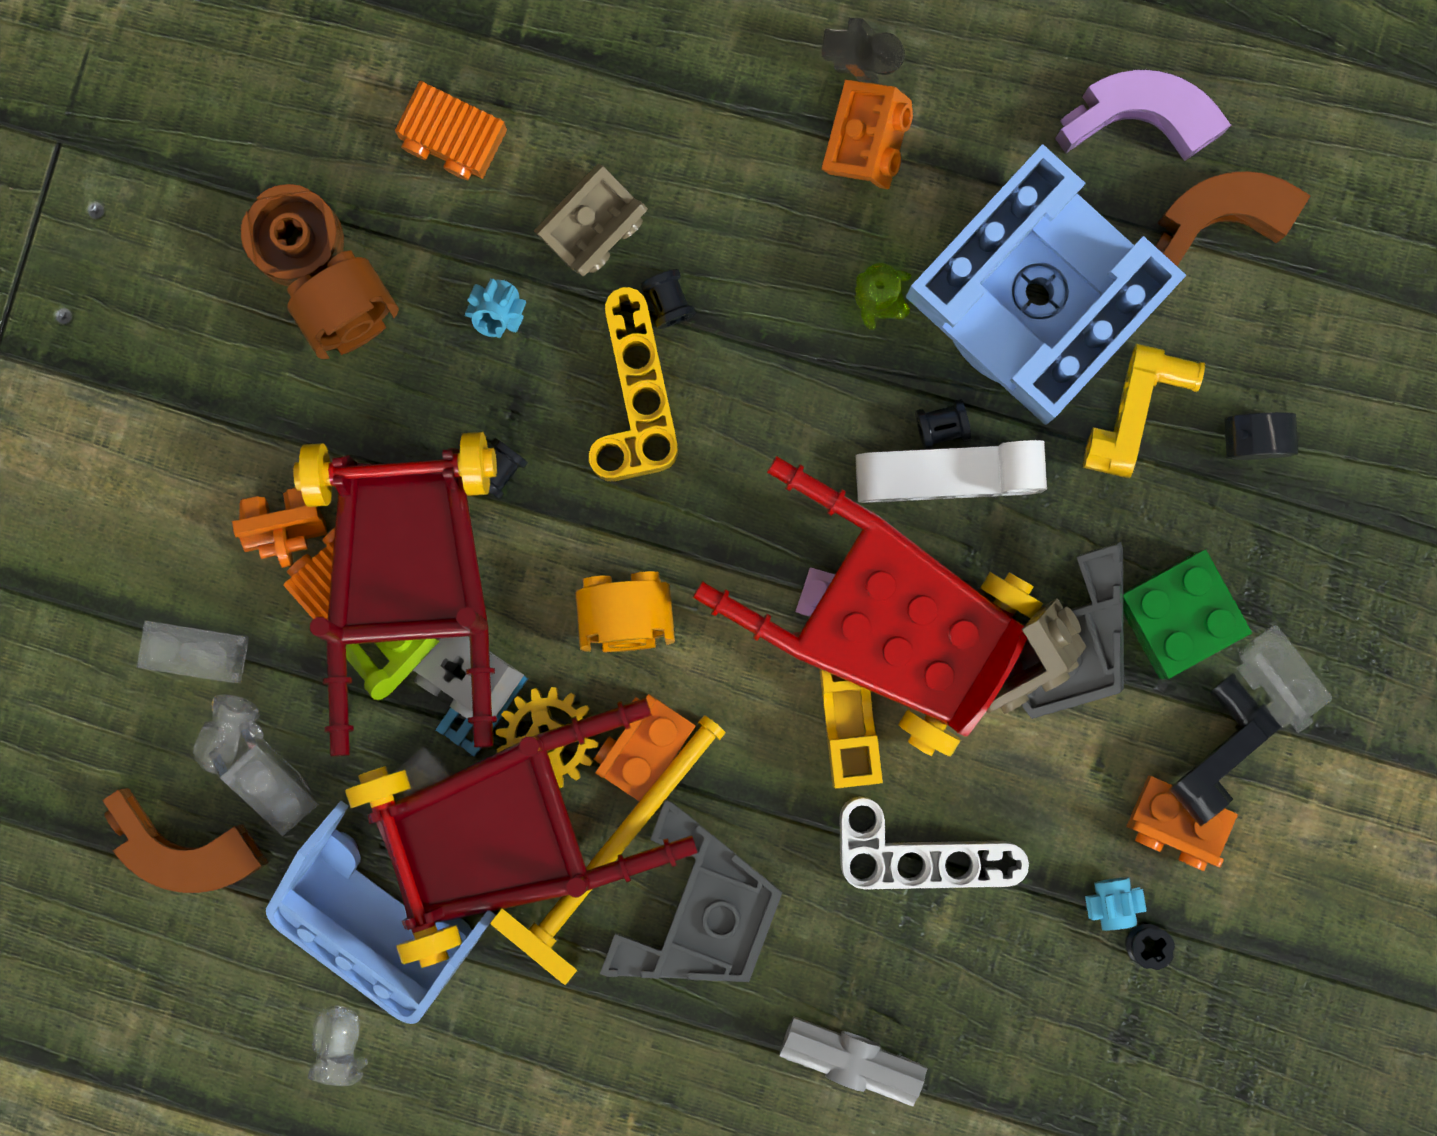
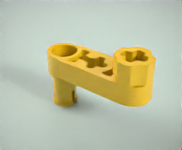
M1136 343L1130 358L1114 431L1096 427L1091 429L1085 449L1083 468L1130 479L1139 452L1153 386L1160 382L1198 392L1204 376L1205 363L1165 355V350Z

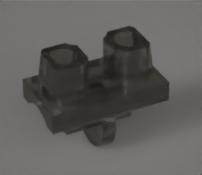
M849 17L847 30L825 29L822 57L826 61H833L834 69L838 73L853 74L860 82L878 84L879 78L877 74H891L897 71L903 64L905 48L895 35L887 32L876 33L863 18Z

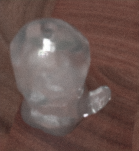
M234 695L214 696L211 703L212 720L204 723L194 745L193 754L196 762L203 770L212 774L228 773L237 767L243 753L245 736L255 740H261L264 736L261 727L255 723L260 718L257 706L244 698Z
M331 1005L322 1009L315 1016L312 1049L317 1054V1058L308 1072V1079L334 1086H352L362 1078L363 1072L360 1070L365 1068L368 1060L365 1057H354L353 1055L359 1038L361 1023L359 1016L351 1008Z

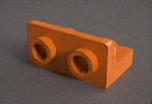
M845 80L822 170L829 175L871 181L879 188L889 189L892 178L896 176L900 168V148L904 133L909 130L912 123V100L894 86Z
M648 694L646 699L652 716L630 723L631 728L624 729L617 741L609 736L593 759L601 764L595 774L607 779L637 801L644 797L670 765L696 727L695 724L650 694ZM635 697L632 702L638 701L640 699Z
M1148 775L1126 826L1138 832L1134 841L1159 852L1162 851L1164 844L1181 851L1178 858L1179 861L1202 871H1205L1208 863L1220 868L1224 860L1220 858V855L1238 814L1224 808L1207 823L1199 826L1169 790L1172 785Z

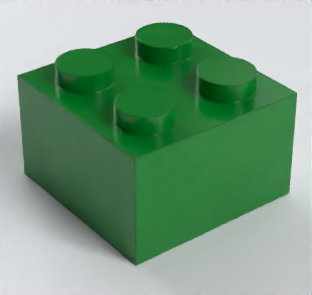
M1206 549L1191 554L1123 592V614L1159 679H1170L1252 634L1251 629Z

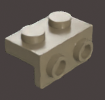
M597 164L541 222L534 232L571 270L581 276H585L588 272H596L608 261L610 257L609 250L621 238L626 239L638 230L643 222L641 217L648 208L641 201L635 199L603 165Z

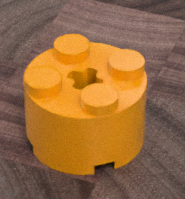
M659 572L631 574V581L612 583L611 576H592L583 579V588L576 591L580 650L591 652L590 643H602L603 652L645 650L656 648L655 638L664 636L666 645L675 642L670 584L661 582Z

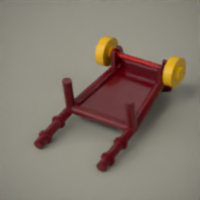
M484 432L463 433L460 441V450L456 448L442 450L443 459L364 464L357 463L348 455L333 458L332 462H330L329 453L324 443L302 445L300 449L299 462L294 463L293 477L295 488L297 491L302 492L306 506H328L331 502L332 486L338 491L328 620L323 617H316L310 623L311 633L325 640L327 644L328 678L323 679V684L328 685L329 726L324 728L326 733H330V756L350 755L349 732L354 731V726L349 725L347 684L352 683V678L347 677V644L469 636L471 668L466 669V675L471 676L473 717L468 718V723L473 724L474 747L493 746V723L497 722V716H492L490 675L495 674V668H490L488 621L467 496L487 495L490 488V477H496L497 474L494 448H488Z
M646 698L623 705L622 701L617 702V708L579 721L576 716L572 717V723L534 736L525 737L519 743L396 802L393 797L394 794L411 789L405 770L389 775L386 766L358 775L361 784L345 790L350 808L370 803L373 813L368 814L369 824L376 822L403 898L407 918L402 920V924L406 930L411 929L414 936L413 939L396 945L402 964L419 960L421 968L449 959L447 950L462 944L457 925L437 930L435 923L486 913L487 910L495 911L567 895L577 898L588 890L621 879H625L626 883L630 882V876L671 863L672 867L677 866V860L698 853L692 835L669 842L668 838L663 839L664 845L625 858L623 854H619L616 861L590 870L586 869L547 751L579 741L580 745L585 744V738L621 726H625L626 730L630 729V723L652 716Z

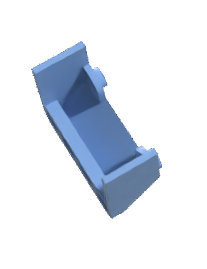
M340 801L298 850L266 908L267 918L280 933L393 1017L405 1023H417L465 960L496 915L487 910L473 930L461 918L435 923L437 930L457 925L462 944L447 950L449 959L424 968H421L419 960L402 964L396 945L414 938L412 930H406L402 924V920L407 918L405 906L356 870L361 860L358 846L351 836L336 830L348 808L347 804Z

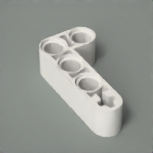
M1040 440L1006 442L999 446L872 452L856 455L858 502L861 503L1029 495L1042 493L1047 490L1044 441Z
M859 796L851 798L841 809L839 818L840 865L847 881L856 888L1009 887L1020 883L1028 873L1029 862L1027 855L1021 848L1011 842L885 843L884 814L876 802L867 797ZM861 805L869 806L875 815L872 827L863 832L855 831L849 824V814L854 808ZM984 850L982 858L987 861L1000 860L1003 856L1002 852L1007 851L1008 856L1017 861L1016 866L1009 867L1008 875L1005 876L996 867H983L985 877H979L981 862L978 851ZM910 852L919 854L923 861L921 872L912 878L901 876L897 868L901 856ZM953 852H965L970 860L968 871L960 877L948 875L945 868L948 856ZM862 853L873 856L876 863L873 874L865 879L856 878L850 872V862L856 855Z

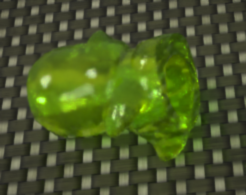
M876 263L856 277L855 300L861 308L862 320L869 330L876 329L875 318L903 320L909 315L910 308L905 302L902 293V281L911 279V274L895 270L892 266L884 263ZM884 285V288L878 289L876 286Z

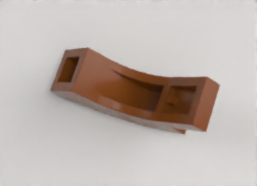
M1246 171L1217 175L1190 188L1163 214L1157 224L1173 234L1170 236L1164 232L1155 244V247L1178 266L1200 230L1219 222L1244 224L1277 243L1287 235L1311 196L1283 179L1264 173Z
M129 788L119 789L102 800L108 808L104 815L111 828L119 836L125 834L128 838V841L114 849L113 852L135 875L157 887L182 893L213 891L241 881L269 863L244 824L234 826L203 847H184L172 843L157 831Z

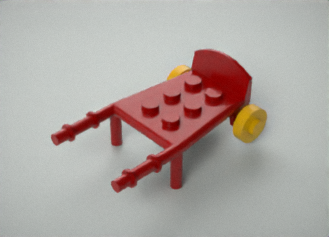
M776 456L769 466L767 473L787 484L786 490L790 492L794 488L828 508V515L832 516L836 513L862 528V531L801 633L788 632L771 622V615L766 614L763 617L730 598V591L725 589L722 593L703 581L696 589L693 598L713 609L711 615L716 617L719 613L754 633V640L758 641L759 638H762L796 659L909 707L898 724L903 730L911 734L908 742L930 756L937 750L951 757L961 739L948 731L946 727L950 726L958 734L968 737L1001 690L1027 641V637L1022 630L1024 626L1014 620L1013 616L1016 611H1019L1032 618L1042 607V602L1029 595L1034 586L1010 572L1005 580L989 572L980 588L996 598L994 603L990 602L876 513L847 498L845 490L840 489L837 492L803 472V465L799 464L795 467Z

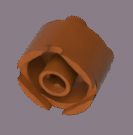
M285 184L265 190L256 198L257 200L250 207L249 211H246L242 220L241 240L247 256L268 278L289 287L292 282L306 275L315 276L328 268L327 264L334 256L343 252L344 233L337 215L319 195L300 185ZM296 227L302 233V236L297 238L296 244L290 246L284 238L290 237L291 229Z
M351 250L334 256L328 262V268L315 276L306 275L300 277L287 288V292L291 297L287 309L316 356L320 359L330 358L326 353L328 350L337 348L339 353L343 355L366 344L386 328L382 319L389 312L395 318L399 311L397 304L369 260L363 257H355Z

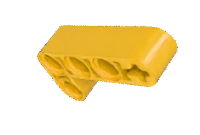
M622 287L613 291L608 296L605 304V313L631 430L599 438L590 448L589 463L594 473L606 481H619L664 471L675 463L678 456L675 430L647 302L638 290ZM624 301H630L632 308H640V310L633 313L636 333L627 335L622 315L614 316V313L621 311V303ZM643 329H646L647 331L646 334L638 333ZM618 335H627L620 340L618 339ZM633 346H642L650 353L649 362L640 369H633L624 363L625 352ZM644 391H651L660 398L659 408L650 415L640 414L634 409L635 397ZM662 437L669 442L670 452L665 459L652 461L644 455V445L650 438ZM616 447L624 453V461L618 469L606 471L598 465L599 453L604 448Z

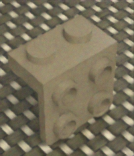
M1058 598L1042 606L1022 628L1041 661L1007 679L988 708L987 713H991L998 708H1001L1004 714L1013 711L1029 700L1027 695L1035 691L1039 686H1042L1045 692L1052 690L1070 678L1068 673L1079 666L1077 659L1086 649V645L1079 635L1081 627L1073 611L1069 607L1063 608Z

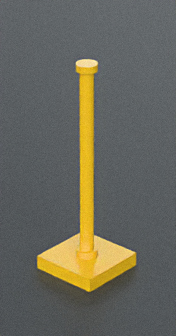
M705 715L700 719L698 724L701 727L586 866L587 870L617 860V855L622 854L714 739L721 740L726 732L718 724ZM591 890L586 891L577 898L570 895L562 896L539 925L533 923L529 929L524 927L503 908L490 924L562 984L566 985L577 970L551 949L556 943L553 937Z

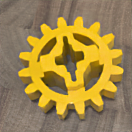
M551 687L548 698H542L538 688L531 689L532 701L527 703L523 698L517 696L514 698V701L519 710L516 713L503 711L501 714L510 723L508 728L496 729V735L506 738L507 741L506 745L497 749V753L519 743L525 737L542 733L541 726L547 725L549 730L564 726V724L552 718L548 706L559 708L571 717L576 716L578 721L583 719L590 708L588 705L575 709L572 705L576 695L573 693L568 694L564 700L558 699L559 694L556 687ZM531 711L532 726L526 736L516 738L521 720ZM585 738V744L580 745L579 743L574 757L566 765L563 763L562 756L566 745L548 752L559 788L564 787L563 775L568 773L574 780H578L581 777L576 767L579 763L587 766L592 765L593 760L585 753L587 748L599 747L598 741Z

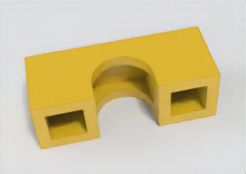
M819 669L832 786L834 788L883 783L878 736L875 732L871 691Z

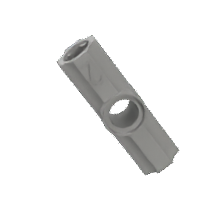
M795 1016L792 1017L779 1052L780 1057L802 1064L804 1067H810L823 1072L826 1078L840 1085L862 1092L868 1089L910 1106H914L920 1095L928 1069L919 1062L882 1050L879 1044L847 1031H841L840 1034Z

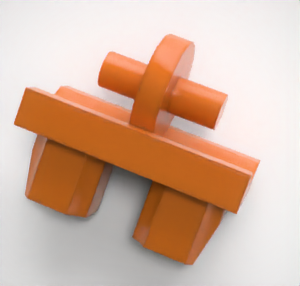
M296 488L288 489L283 493L286 510L270 513L265 497L256 496L242 499L240 501L239 520L232 521L235 537H239L245 552L259 549L261 559L277 556L282 568L293 565L292 552L308 549L306 539L328 534L326 522L318 507H307L303 500L302 492L297 491Z

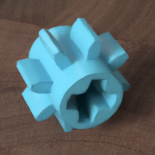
M490 278L486 288L475 284L468 297L470 304L465 312V316L472 318V324L479 333L488 337L501 338L506 328L512 332H517L524 317L522 312L526 305V300L519 299V292L511 283Z
M1130 877L1094 882L1096 895L1085 896L1089 919H1100L1103 931L1137 926L1136 913L1147 911L1143 889H1140V887L1131 888Z

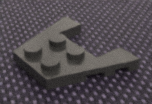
M1121 541L1077 556L1092 603L1075 607L1071 610L1079 621L1081 627L1079 635L1085 643L1086 649L1077 659L1079 666L1068 673L1070 678L1047 692L1044 691L1042 686H1039L1035 691L1027 695L1029 700L1021 706L1031 719L1116 695L1124 690L1123 547ZM981 585L973 587L990 602L994 603L992 595L980 588ZM1028 639L1007 679L1041 661Z
M665 800L650 840L664 845L663 839L668 838L669 842L692 835L698 850L697 854L691 855L696 858L663 948L659 949L615 932L600 974L606 977L630 976L654 979L681 978L688 980L749 982L780 901L782 891L676 804Z

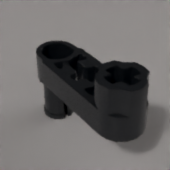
M1234 673L1219 683L1210 693L1216 697L1237 722L1235 726L1237 731L1169 789L1199 826L1207 823L1233 800L1219 780L1282 727V724L1265 704L1259 705L1238 681Z

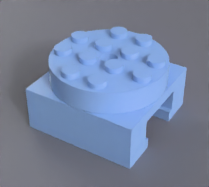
M1042 144L911 285L906 298L952 339L956 348L971 366L989 379L1000 383L1044 425H1047L1184 279L1186 274L1144 236L1135 245L1124 237L1077 194L1086 183ZM1030 284H1040L1045 287L1049 294L1048 303L1041 306L1031 303L1030 306H1027L1029 299L1026 296V287Z

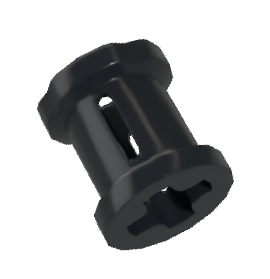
M678 269L665 271L641 283L643 292L649 294L658 316L655 321L658 329L679 324L696 314L694 306H688L678 281L681 278Z
M962 399L954 401L951 407L925 412L923 409L915 411L917 427L924 450L933 449L934 444L961 438L964 442L971 440L970 424Z
M494 437L491 445L496 454L497 474L496 477H490L489 492L500 500L504 495L502 491L504 486L519 467L525 468L528 462Z
M1150 923L1139 924L1131 929L1125 940L1126 951L1129 957L1143 968L1160 970L1168 966L1173 960L1175 943L1171 935L1158 926ZM1147 936L1153 940L1159 939L1154 945L1158 953L1153 957L1147 953L1140 954L1145 949L1142 940Z

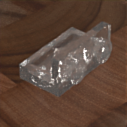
M1272 625L1238 650L1239 657L1244 662L1237 667L1238 671L1253 690L1260 686L1264 688L1272 699L1266 707L1282 728L1291 724L1297 733L1301 732L1314 722L1311 716L1332 701L1329 691L1279 626Z

